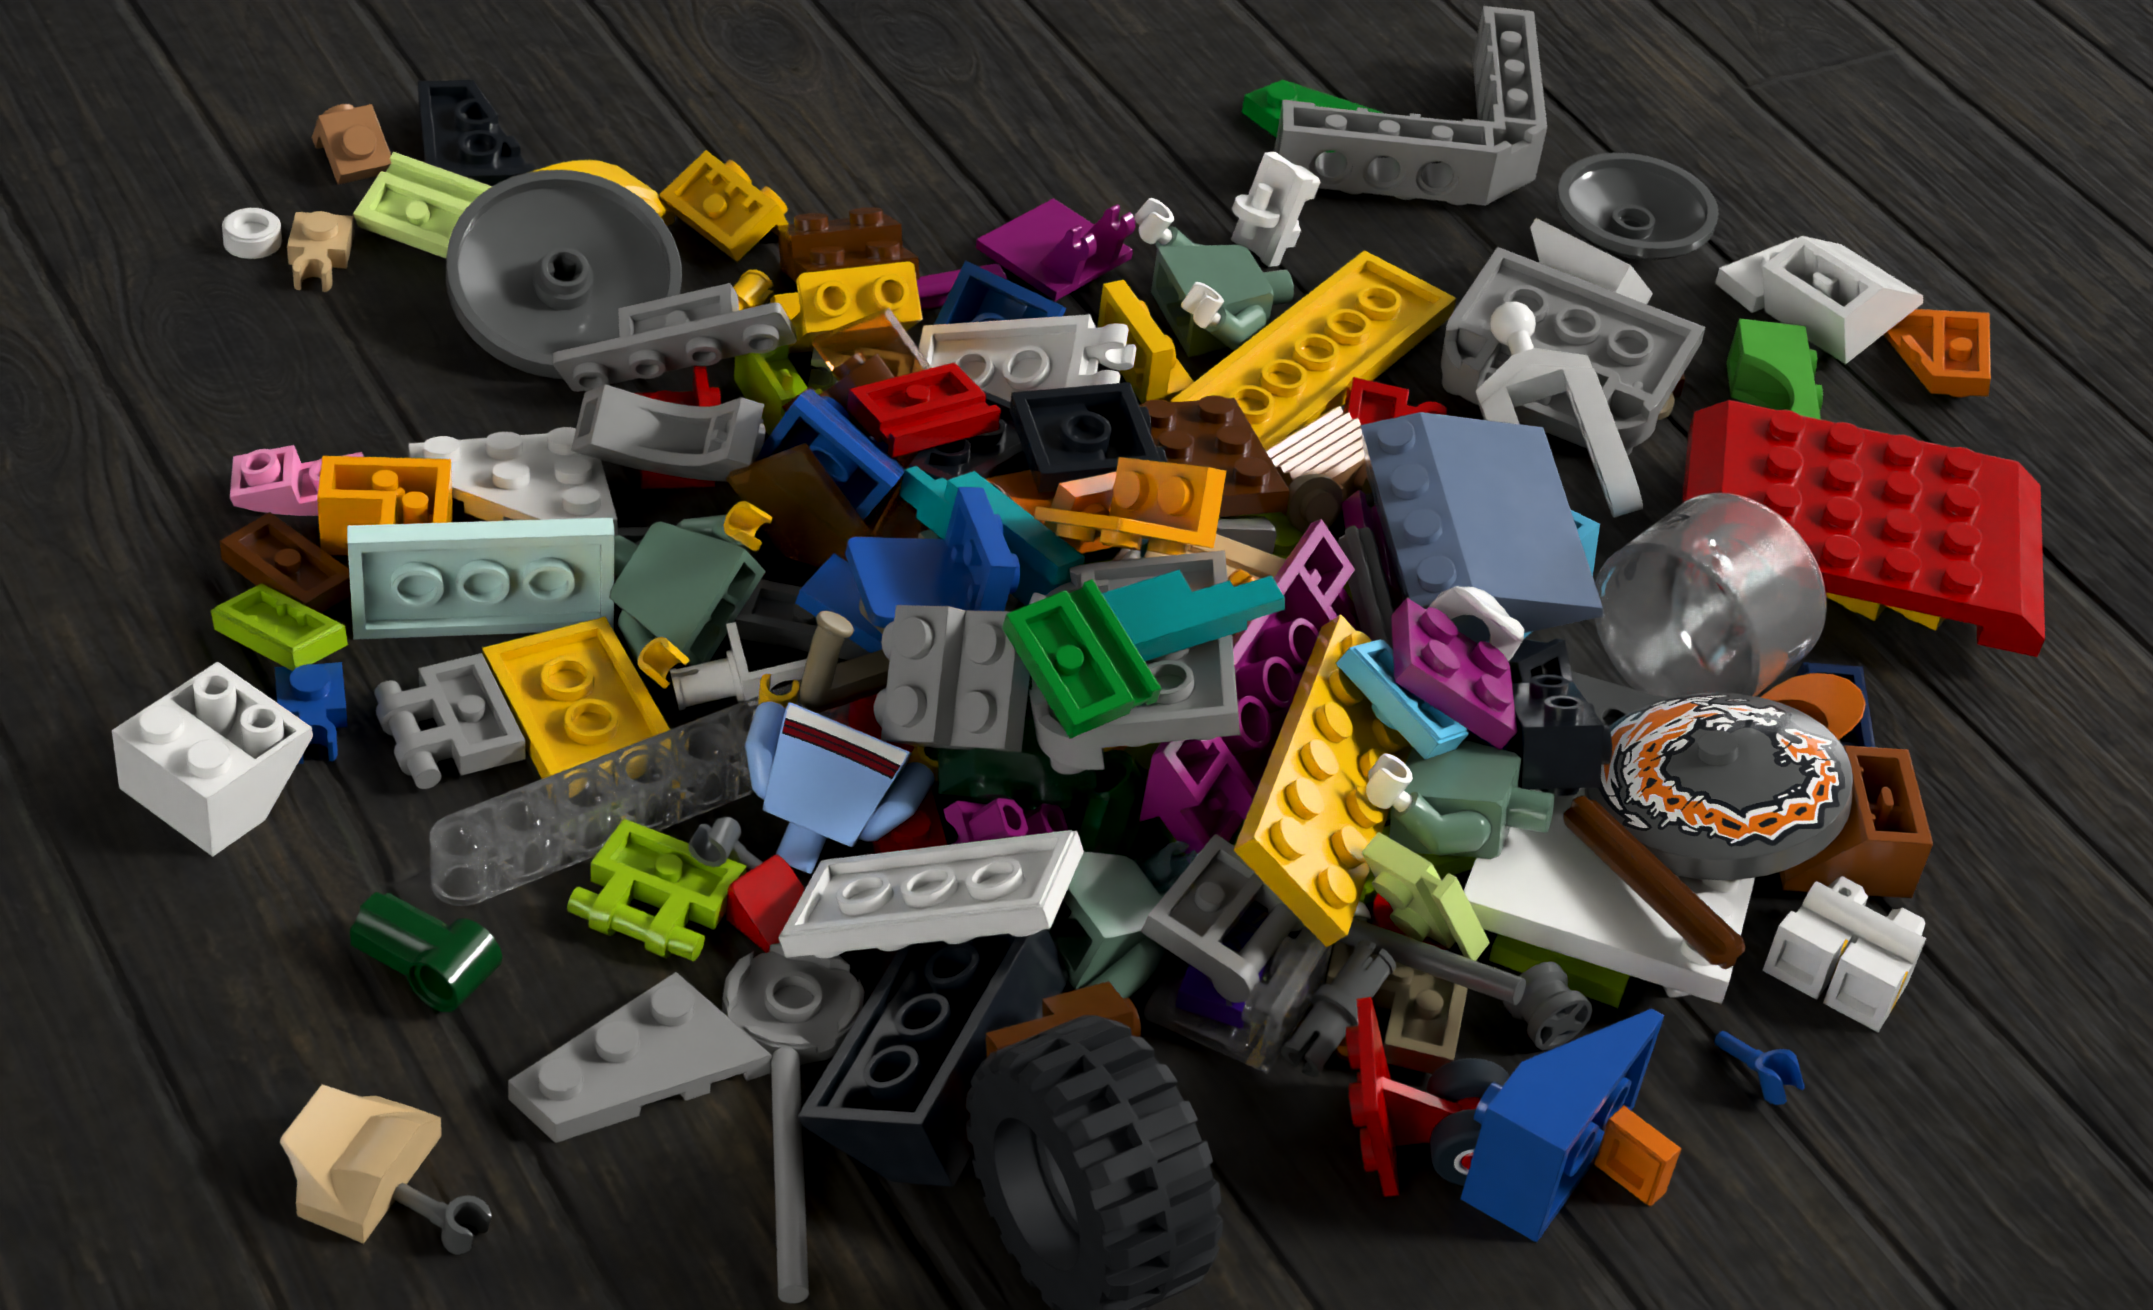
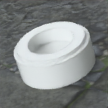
M260 208L240 209L229 214L222 223L224 247L234 256L245 259L263 258L275 253L282 244L280 220L276 215Z

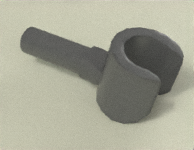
M731 817L717 819L712 828L707 824L699 825L689 842V851L692 856L706 866H721L728 858L746 865V871L749 872L763 863L738 841L741 835V827Z
M405 1183L399 1184L393 1193L394 1200L429 1218L432 1223L442 1228L441 1240L443 1246L453 1254H464L472 1246L473 1234L468 1229L460 1226V1224L473 1226L481 1233L488 1232L491 1211L484 1200L476 1196L465 1195L457 1197L447 1205L444 1202H438Z

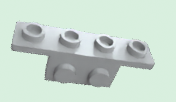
M731 283L618 308L619 338L554 352L553 366L571 390L576 392L589 391L604 384L610 385L636 378H655L664 372L690 366H709L716 364L721 359L748 353H768L777 347L797 342L796 328L780 303L774 302L739 310L738 294Z

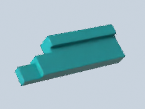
M917 466L905 469L899 496L916 508V518L942 539H945L958 487L984 488L994 514L1000 515L1002 519L1003 536L1011 553L1016 554L1020 564L1019 585L1016 592L1010 594L1024 605H1029L1033 593L1046 595L1055 588L1071 582L1069 568L1083 565L1085 556L1063 539L1055 536L1054 532L1040 521L1035 520L1031 514L977 472L973 471L947 481L945 478L934 480Z
M1179 569L1102 593L1144 661L1247 630V621L1285 610V597L1272 575L1235 587L1229 580L1192 592Z

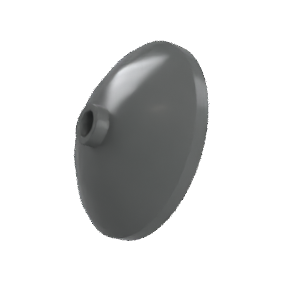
M1632 153L1598 154L1575 162L1562 174L1556 193L1557 206L1561 215L1580 237L1612 254L1639 260L1671 259L1700 248L1712 237L1719 215L1714 196L1698 178L1669 162Z

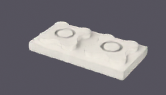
M1068 830L821 860L779 935L786 958L814 955L817 958H831L853 950L878 948L882 951H895L917 943L944 941L948 944H960L980 936L1009 933L1016 937H1024L1044 929H1050L1084 852L1078 832Z

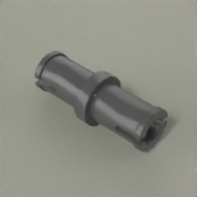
M1360 940L1354 948L1355 951L1331 984H1322L1311 999L1314 1007L1291 1039L1281 1048V1054L1294 1068L1297 1067L1305 1055L1304 1059L1307 1062L1302 1068L1301 1073L1311 1077L1319 1076L1324 1064L1345 1037L1346 1027L1358 1025L1357 998H1373L1388 975H1391L1396 969V962L1393 957L1383 948L1372 962L1373 958L1370 955L1376 948L1375 943L1367 940Z

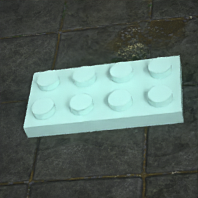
M613 517L347 526L353 640L542 633L604 616L614 630V602L609 598L610 590L614 585L615 534Z

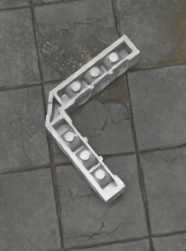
M1483 6L1472 57L1478 120L1463 119L1461 122L1423 118L1421 114L1414 113L1404 116L1368 112L1366 108L1347 110L1315 106V103L1283 100L1274 152L1293 165L1302 166L1317 176L1320 180L1318 188L1341 190L1348 194L1371 193L1390 195L1403 200L1419 198L1446 201L1453 205H1487L1534 181L1547 131L1534 11ZM1381 156H1389L1387 158H1378Z

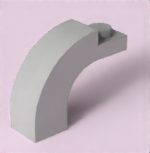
M604 384L584 393L571 451L626 467L676 477L709 481L751 479L754 461L759 455L765 439L764 419H761L764 404L740 397L717 406H688L648 398Z

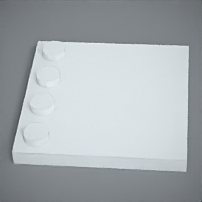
M1579 788V792L1575 795L1554 796L1553 814L1548 833L1511 827L1500 856L1493 859L1476 857L1464 893L1483 929L1722 1004L1733 966L1728 969H1722L1719 965H1711L1565 825L1563 813L1571 807L1574 798L1585 796V788ZM1533 789V791L1542 792L1540 789ZM1677 876L1741 936L1755 878L1705 880Z

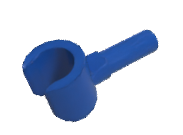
M1721 1031L1716 1036V1046L1757 1072L1763 1097L1768 1103L1780 1105L1787 1101L1783 1085H1792L1800 1090L1805 1088L1796 1055L1791 1050L1776 1049L1764 1053L1760 1050H1755L1726 1031Z

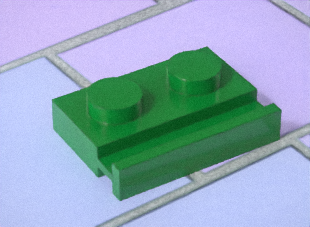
M1093 579L1084 582L1082 588L1070 593L1064 590L1006 614L1002 626L1003 631L1070 739L1130 714L1131 709L1138 705L1146 703L1148 706L1157 702L1162 688Z

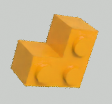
M322 456L317 495L321 549L329 555H348L347 526L453 522L451 459Z

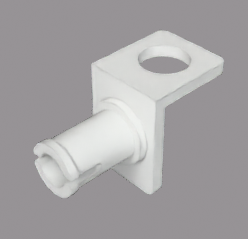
M736 622L726 624L731 650L726 651L727 658L680 669L673 668L670 669L679 711L686 709L685 707L736 696L738 702L744 700L751 726L758 706L760 679L764 674H771L770 690L776 684L783 681L797 680L801 682L807 659L749 672ZM799 695V697H798V706L803 707L802 704H801V702L799 701V699H800V695Z

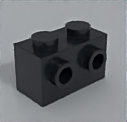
M1537 675L1531 677L1529 683H1512L1517 733L1509 740L1507 751L1514 752L1521 758L1520 788L1527 790L1540 789V791L1554 794V796L1575 795L1579 792V788H1600L1601 766L1608 765L1611 761L1612 738L1608 725H1604L1595 713L1593 704L1586 701L1574 682H1569L1568 679L1561 676Z

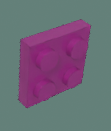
M1406 598L1391 615L1394 681L1501 750L1517 733L1511 671L1507 658L1492 644L1485 641L1476 643L1459 632L1453 621L1440 610L1433 607L1424 609L1409 598Z

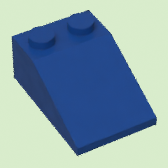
M812 389L800 394L764 442L759 455L755 459L757 464L846 538L855 531L890 491L906 469L897 461V457L892 458L888 454V444L886 442L878 443L872 436L868 437L850 422V416L841 404L828 396H819Z
M1649 1009L1522 1061L1503 1086L1495 1081L1492 1082L1483 1094L1474 1113V1121L1482 1124L1468 1169L1461 1200L1537 1243L1595 1162L1608 1119L1623 1106L1629 1110L1634 1108L1664 1015Z

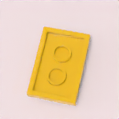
M605 616L482 648V654L525 739V748L551 797L678 763V742Z

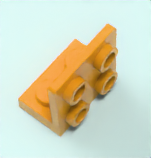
M1119 457L1109 516L1036 506L1034 519L1057 523L1055 536L1094 542L1095 533L1099 531L1101 532L1099 542L1103 543L1102 545L1141 551L1142 539H1148L1147 551L1167 555L1186 554L1187 545L1214 548L1226 471L1203 466Z

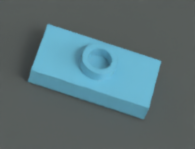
M1379 639L1349 647L1336 663L1372 702L1371 707L1376 717L1386 726L1398 730L1425 760L1455 750L1468 736L1469 733L1466 727L1394 681L1393 649L1384 640Z

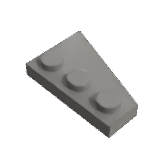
M675 972L508 1081V1097L520 1111L557 1143L637 1117L643 1105L681 1094L684 1101L710 1093L711 1083L743 1074L746 1081L770 1074L771 1054Z

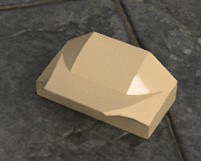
M321 1085L280 1139V1143L290 1159L297 1179V1216L364 1244L394 1203L393 1193L396 1187L401 1183L407 1185L440 1139L441 1117L379 1096L360 1097Z

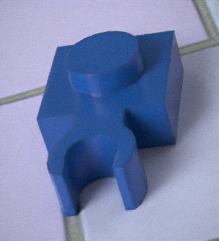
M342 662L306 664L295 668L293 671L286 667H275L277 703L312 727L313 737L308 745L322 744L328 748L329 761H334L338 755L336 728L347 727ZM302 755V757L300 758L298 764H303V763H304V762H303V755Z

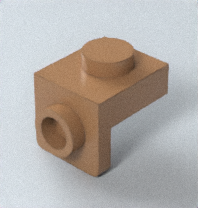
M341 104L326 110L322 115L318 116L312 139L315 148L324 147L338 185L378 176L381 171L386 172L391 164V154L372 104L356 108L351 104Z

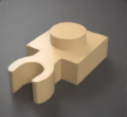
M324 211L295 213L287 244L288 264L293 265V281L296 290H301L302 282L306 278L318 277L322 279V292H327L333 285L332 268L347 269L354 238L353 216L333 215Z

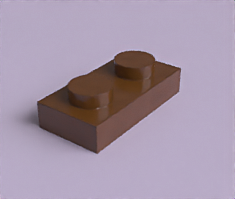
M271 512L220 540L221 559L256 586L262 583L321 614L351 596L349 569Z

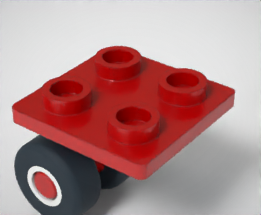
M1372 997L1357 998L1358 1025L1346 1027V1043L1351 1069H1361V1072H1357V1082L1349 1083V1100L1354 1127L1367 1126V1128L1360 1129L1361 1151L1365 1171H1378L1384 1197L1399 1195L1396 1146L1430 1142L1432 1164L1436 1172L1445 1180L1464 1186L1482 1124L1473 1119L1475 1110L1490 1084L1495 1081L1503 1086L1509 1079V1074L1501 1066L1491 1061L1467 1058L1449 1062L1438 1068L1428 1080L1427 1093L1395 1082L1390 1077Z

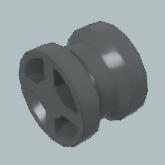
M1555 962L1537 964L1519 976L1526 980L1524 994L1517 1005L1503 1001L1505 1009L1514 1019L1526 1022L1529 1039L1541 1050L1554 1049L1574 1038L1585 1027L1592 1013L1591 1003L1581 992L1570 990L1567 974Z

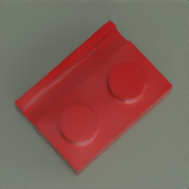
M955 362L849 389L847 410L878 443L885 441L888 444V454L892 458L998 430L1001 409L997 405L989 406L985 402L986 394Z

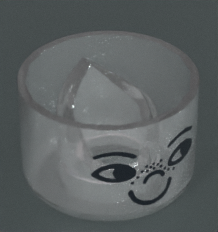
M1707 493L1681 503L1609 557L1601 567L1595 581L1603 607V616L1594 619L1600 640L1611 662L1633 689L1666 699L1699 693H1734L1757 697L1808 655L1819 640L1826 620L1827 603L1824 580L1818 563L1804 539L1783 517L1769 507L1753 499L1732 493ZM1717 584H1719L1723 588L1727 598L1725 597V595L1723 594V592Z

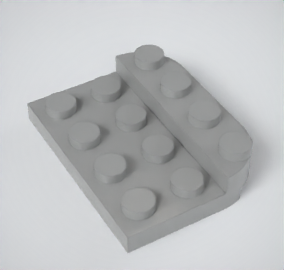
M1497 247L1448 320L1441 358L1442 386L1447 392L1460 395L1464 399L1479 405L1476 390L1512 356L1509 346L1499 343L1493 336L1490 329L1491 316L1496 308L1505 302L1517 301L1528 306L1535 316V330L1530 338L1534 348L1588 355L1591 365L1598 376L1628 456L1632 452L1633 447L1643 443L1655 431L1658 414L1700 347L1705 327ZM1567 391L1514 407L1519 422L1529 426L1543 427L1544 431L1587 448Z
M1225 550L1078 565L1069 568L1071 582L1055 588L1046 595L1033 593L1029 604L1064 590L1068 593L1082 588L1084 582L1091 579L1094 580L1101 593L1179 569L1193 592L1228 581ZM1232 634L1145 661L1162 688L1157 702L1148 706L1146 703L1138 705L1131 709L1130 714L1071 739L1032 678V690H1029L1036 740L1042 751L1050 757L1053 770L1061 774L1070 775L1080 773L1085 769H1104V748L1139 747L1149 743L1192 739L1211 740L1216 737L1240 735Z

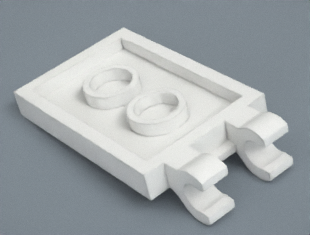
M1090 315L923 326L913 373L955 362L981 390L1011 401L1012 392L1119 383L1120 374L1114 370L1133 368L1136 346L1134 344L1126 345L1129 330L1127 325L1114 323L1095 328ZM1098 363L1113 370H1102L1097 372Z

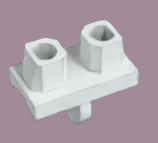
M1276 152L1264 153L1249 194L1237 196L1233 204L1232 211L1239 217L1231 240L1237 245L1247 247L1254 252L1268 267L1279 266L1286 248L1295 247L1301 232L1298 217L1304 202L1314 199L1320 185L1319 178L1304 167L1293 165Z

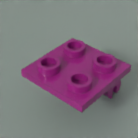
M1053 198L976 239V249L1052 300L1057 301L1132 259L1133 250L1123 244L1126 237L1133 234L1135 220L1132 213L1128 212L1121 216L1119 221L1120 206L1116 204L1105 210L1103 217L1094 225Z

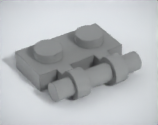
M482 653L418 668L419 688L402 691L396 681L390 680L379 684L374 691L378 702L376 708L377 718L383 731L394 736L397 743L394 754L399 766L405 774L412 776L418 788L429 789L438 784L441 779V773L436 764L441 760L453 758L460 775H465L525 759V739ZM434 718L438 727L424 731L420 730L418 726L419 721Z

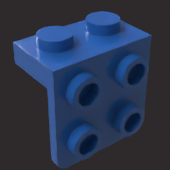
M958 487L945 539L853 537L848 540L845 551L869 621L880 628H885L890 622L894 621L896 605L950 606L968 611H1004L1009 593L1016 592L1020 580L1018 557L1010 552L1003 536L1002 519L1000 515L994 514L984 488Z

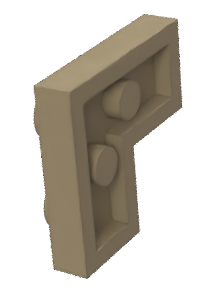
M1339 941L1335 942L1326 984H1331L1355 951V947ZM1371 953L1370 957L1373 958L1372 962L1377 957V955ZM1396 962V969L1391 975H1388L1372 998L1375 1007L1391 1010L1383 1046L1387 1063L1433 1074L1441 1066L1454 1061L1468 988Z

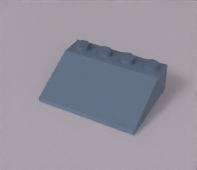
M1423 412L1361 425L1366 472L1402 601L1409 598L1424 609H1427L1443 591L1456 586L1475 587L1493 596L1505 609L1509 617L1519 621L1524 628V633L1603 616L1600 597L1543 427ZM1461 615L1452 619L1457 630L1476 643L1490 640L1488 627L1482 619L1474 615Z

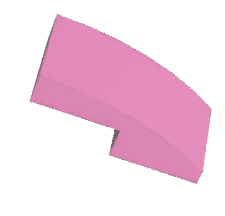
M294 445L270 450L259 449L248 454L233 456L230 499L233 506L280 515L318 516L317 495L322 458L316 461L301 463ZM362 452L343 455L350 457H364Z

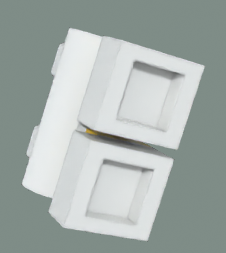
M1843 876L1837 878L1828 887L1816 881L1796 913L1790 911L1778 926L1763 971L1816 1000L1831 981L1823 1003L1879 1032L1907 986L1926 938L1922 936L1925 926L1924 918L1904 908L1892 909L1887 917L1867 908L1865 904L1868 896L1864 892L1863 887Z

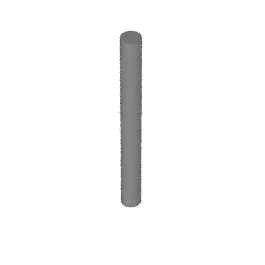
M780 1048L771 1055L778 1297L786 1303H799L809 1296L802 1123L798 1118V1114L802 1109L800 1055L794 1049Z

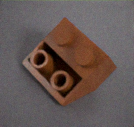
M1845 745L1843 747L1848 754L1853 773L1852 804L1848 820L1839 835L1824 850L1799 865L1779 872L1783 890L1809 892L1816 881L1828 887L1837 878L1843 876L1862 886L1864 892L1869 896L1912 898L1932 849L1933 841L1909 750Z

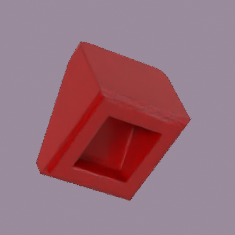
M778 854L774 855L729 885L726 920L767 953L770 950V945L780 943L779 935L805 888L789 864Z

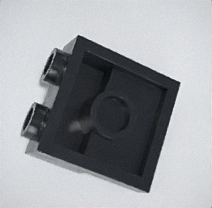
M1130 382L1011 393L1009 412L1038 493L1056 491L1059 483L1116 472L1119 457L1167 462L1163 447L1155 446L1152 439L1149 411L1146 406H1139Z

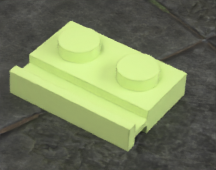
M393 152L390 156V166L386 172L381 171L353 213L356 223L362 229L446 259L449 240L459 217L479 195L492 186Z
M1378 832L1362 851V855L1375 877V880L1372 882L1373 888L1389 902L1393 909V912L1390 914L1392 922L1405 934L1421 942L1428 936L1448 949L1457 942L1464 957L1476 961L1490 942L1457 877L1448 873L1441 880L1430 861Z

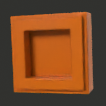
M1623 1106L1608 1119L1594 1164L1651 1207L1666 1193L1681 1148L1627 1107Z

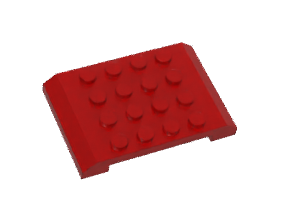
M1727 400L1694 412L1688 433L1681 514L1688 515L1690 518L1680 521L1675 579L1735 592L1741 574L1974 624L1977 625L1978 645L2038 657L2045 641L2041 487L2018 461L1976 453L1964 447L1952 448L1919 441L1907 435H1891L1858 428L1846 422L1835 423L1802 416L1790 410H1774Z

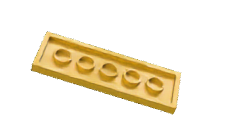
M1364 250L1175 396L1170 402L1196 401L1211 395L1235 398L1264 449L1267 450L1333 408L1342 407L1345 404L1347 386L1353 377L1369 381L1375 380L1450 318L1454 311L1456 298Z
M1341 614L1321 627L1234 847L1236 854L1326 947L1348 935L1370 870L1362 855V851L1378 832L1382 833L1390 808H1379L1368 800L1366 794V785L1369 782L1368 772L1383 754H1391L1406 763L1411 744L1398 730L1386 726L1376 717L1371 707L1372 702L1336 665L1349 647L1372 642L1366 634L1356 631Z

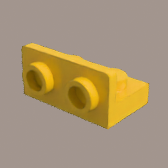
M706 150L659 194V197L675 211L677 217L736 262L769 231L778 236V226L788 225L784 216L788 208L772 189L764 186L759 190L752 185L749 176L737 163L729 159L724 164Z
M1125 280L1103 284L1097 328L1114 323L1125 324L1129 329L1126 345L1134 344L1136 346L1133 368L1119 370L1126 382H1130L1134 393L1142 404L1155 399L1170 402V400L1194 382L1176 358L1175 347L1171 338L1162 333L1151 318L1147 305L1142 300H1138Z

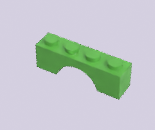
M1739 319L1726 362L1731 397L1755 406L1774 410H1790L1802 416L1821 419L1820 411L1823 401L1822 385L1815 384L1816 350L1809 349L1806 326Z

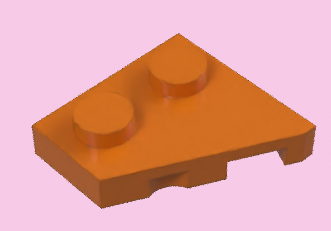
M1915 309L1883 334L1931 394H1948L1953 397H1988L1991 380L1990 313Z

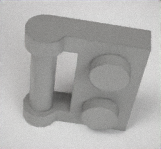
M1214 834L1149 913L1141 933L1210 977L1215 989L1222 997L1231 1002L1241 1003L1245 1002L1257 988L1260 980L1258 973L1291 931L1300 930L1304 923L1234 851L1235 846ZM1256 900L1268 908L1269 915L1241 951L1236 954L1221 944V942Z

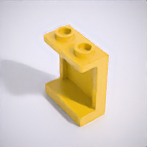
M909 261L802 273L796 279L798 292L777 294L770 298L771 303L777 302L781 304L796 328L797 342L788 345L789 355L813 352L814 345L820 344L841 349L856 347L857 343L868 345L891 343L923 320L915 267Z

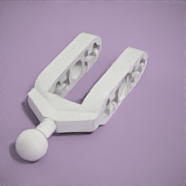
M1517 301L1505 302L1498 306L1491 316L1490 329L1499 343L1509 346L1512 356L1476 390L1484 420L1519 424L1514 407L1567 391L1613 518L1643 509L1639 487L1598 376L1591 365L1588 355L1534 348L1530 338L1534 333L1536 322L1535 316L1528 306Z

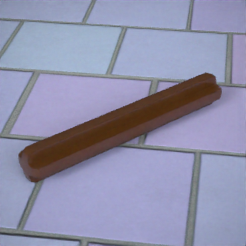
M1585 796L1574 798L1571 807L1563 813L1565 825L1711 965H1719L1722 969L1734 966L1737 957L1745 952L1743 938L1596 800H1589Z

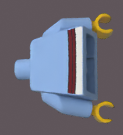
M764 674L760 679L758 706L745 741V750L752 790L760 798L764 799L763 810L789 821L776 855L781 856L791 867L812 874L827 837L850 847H854L858 840L866 842L879 840L915 814L934 783L940 781L945 776L954 760L955 753L953 750L949 751L945 760L933 761L926 756L924 752L925 747H915L911 753L798 706L800 683L797 680H793L792 690L788 694L781 696L769 691L771 674Z

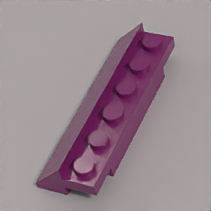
M1322 519L1310 524L1273 578L1285 597V610L1247 621V630L1236 633L1232 638L1240 735L1216 737L1211 740L1192 739L1161 742L1152 755L1139 822L1159 816L1191 862L1214 834L1229 842L1241 822L1246 819L1321 627L1341 614L1356 631H1361L1354 603L1343 588L1355 569Z

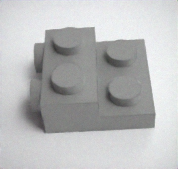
M896 605L894 621L885 627L882 634V649L887 659L890 660L887 688L882 689L878 693L874 703L875 719L882 727L881 740L915 747L1021 752L1030 673L1002 629L1005 616L1010 611H968L950 606Z

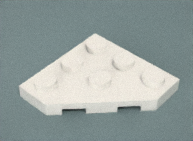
M562 427L553 429L546 434L533 435L497 432L489 435L487 438L457 440L448 436H438L430 438L423 443L409 444V458L451 459L453 498L464 502V513L485 521L613 517L615 536L618 535L617 516L601 460L571 451L576 428Z

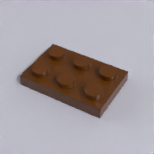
M1211 395L1196 401L1168 402L1155 399L1139 405L1147 407L1151 419L1152 439L1155 446L1163 447L1168 463L1203 466L1226 471L1219 517L1287 512L1289 489L1235 398Z

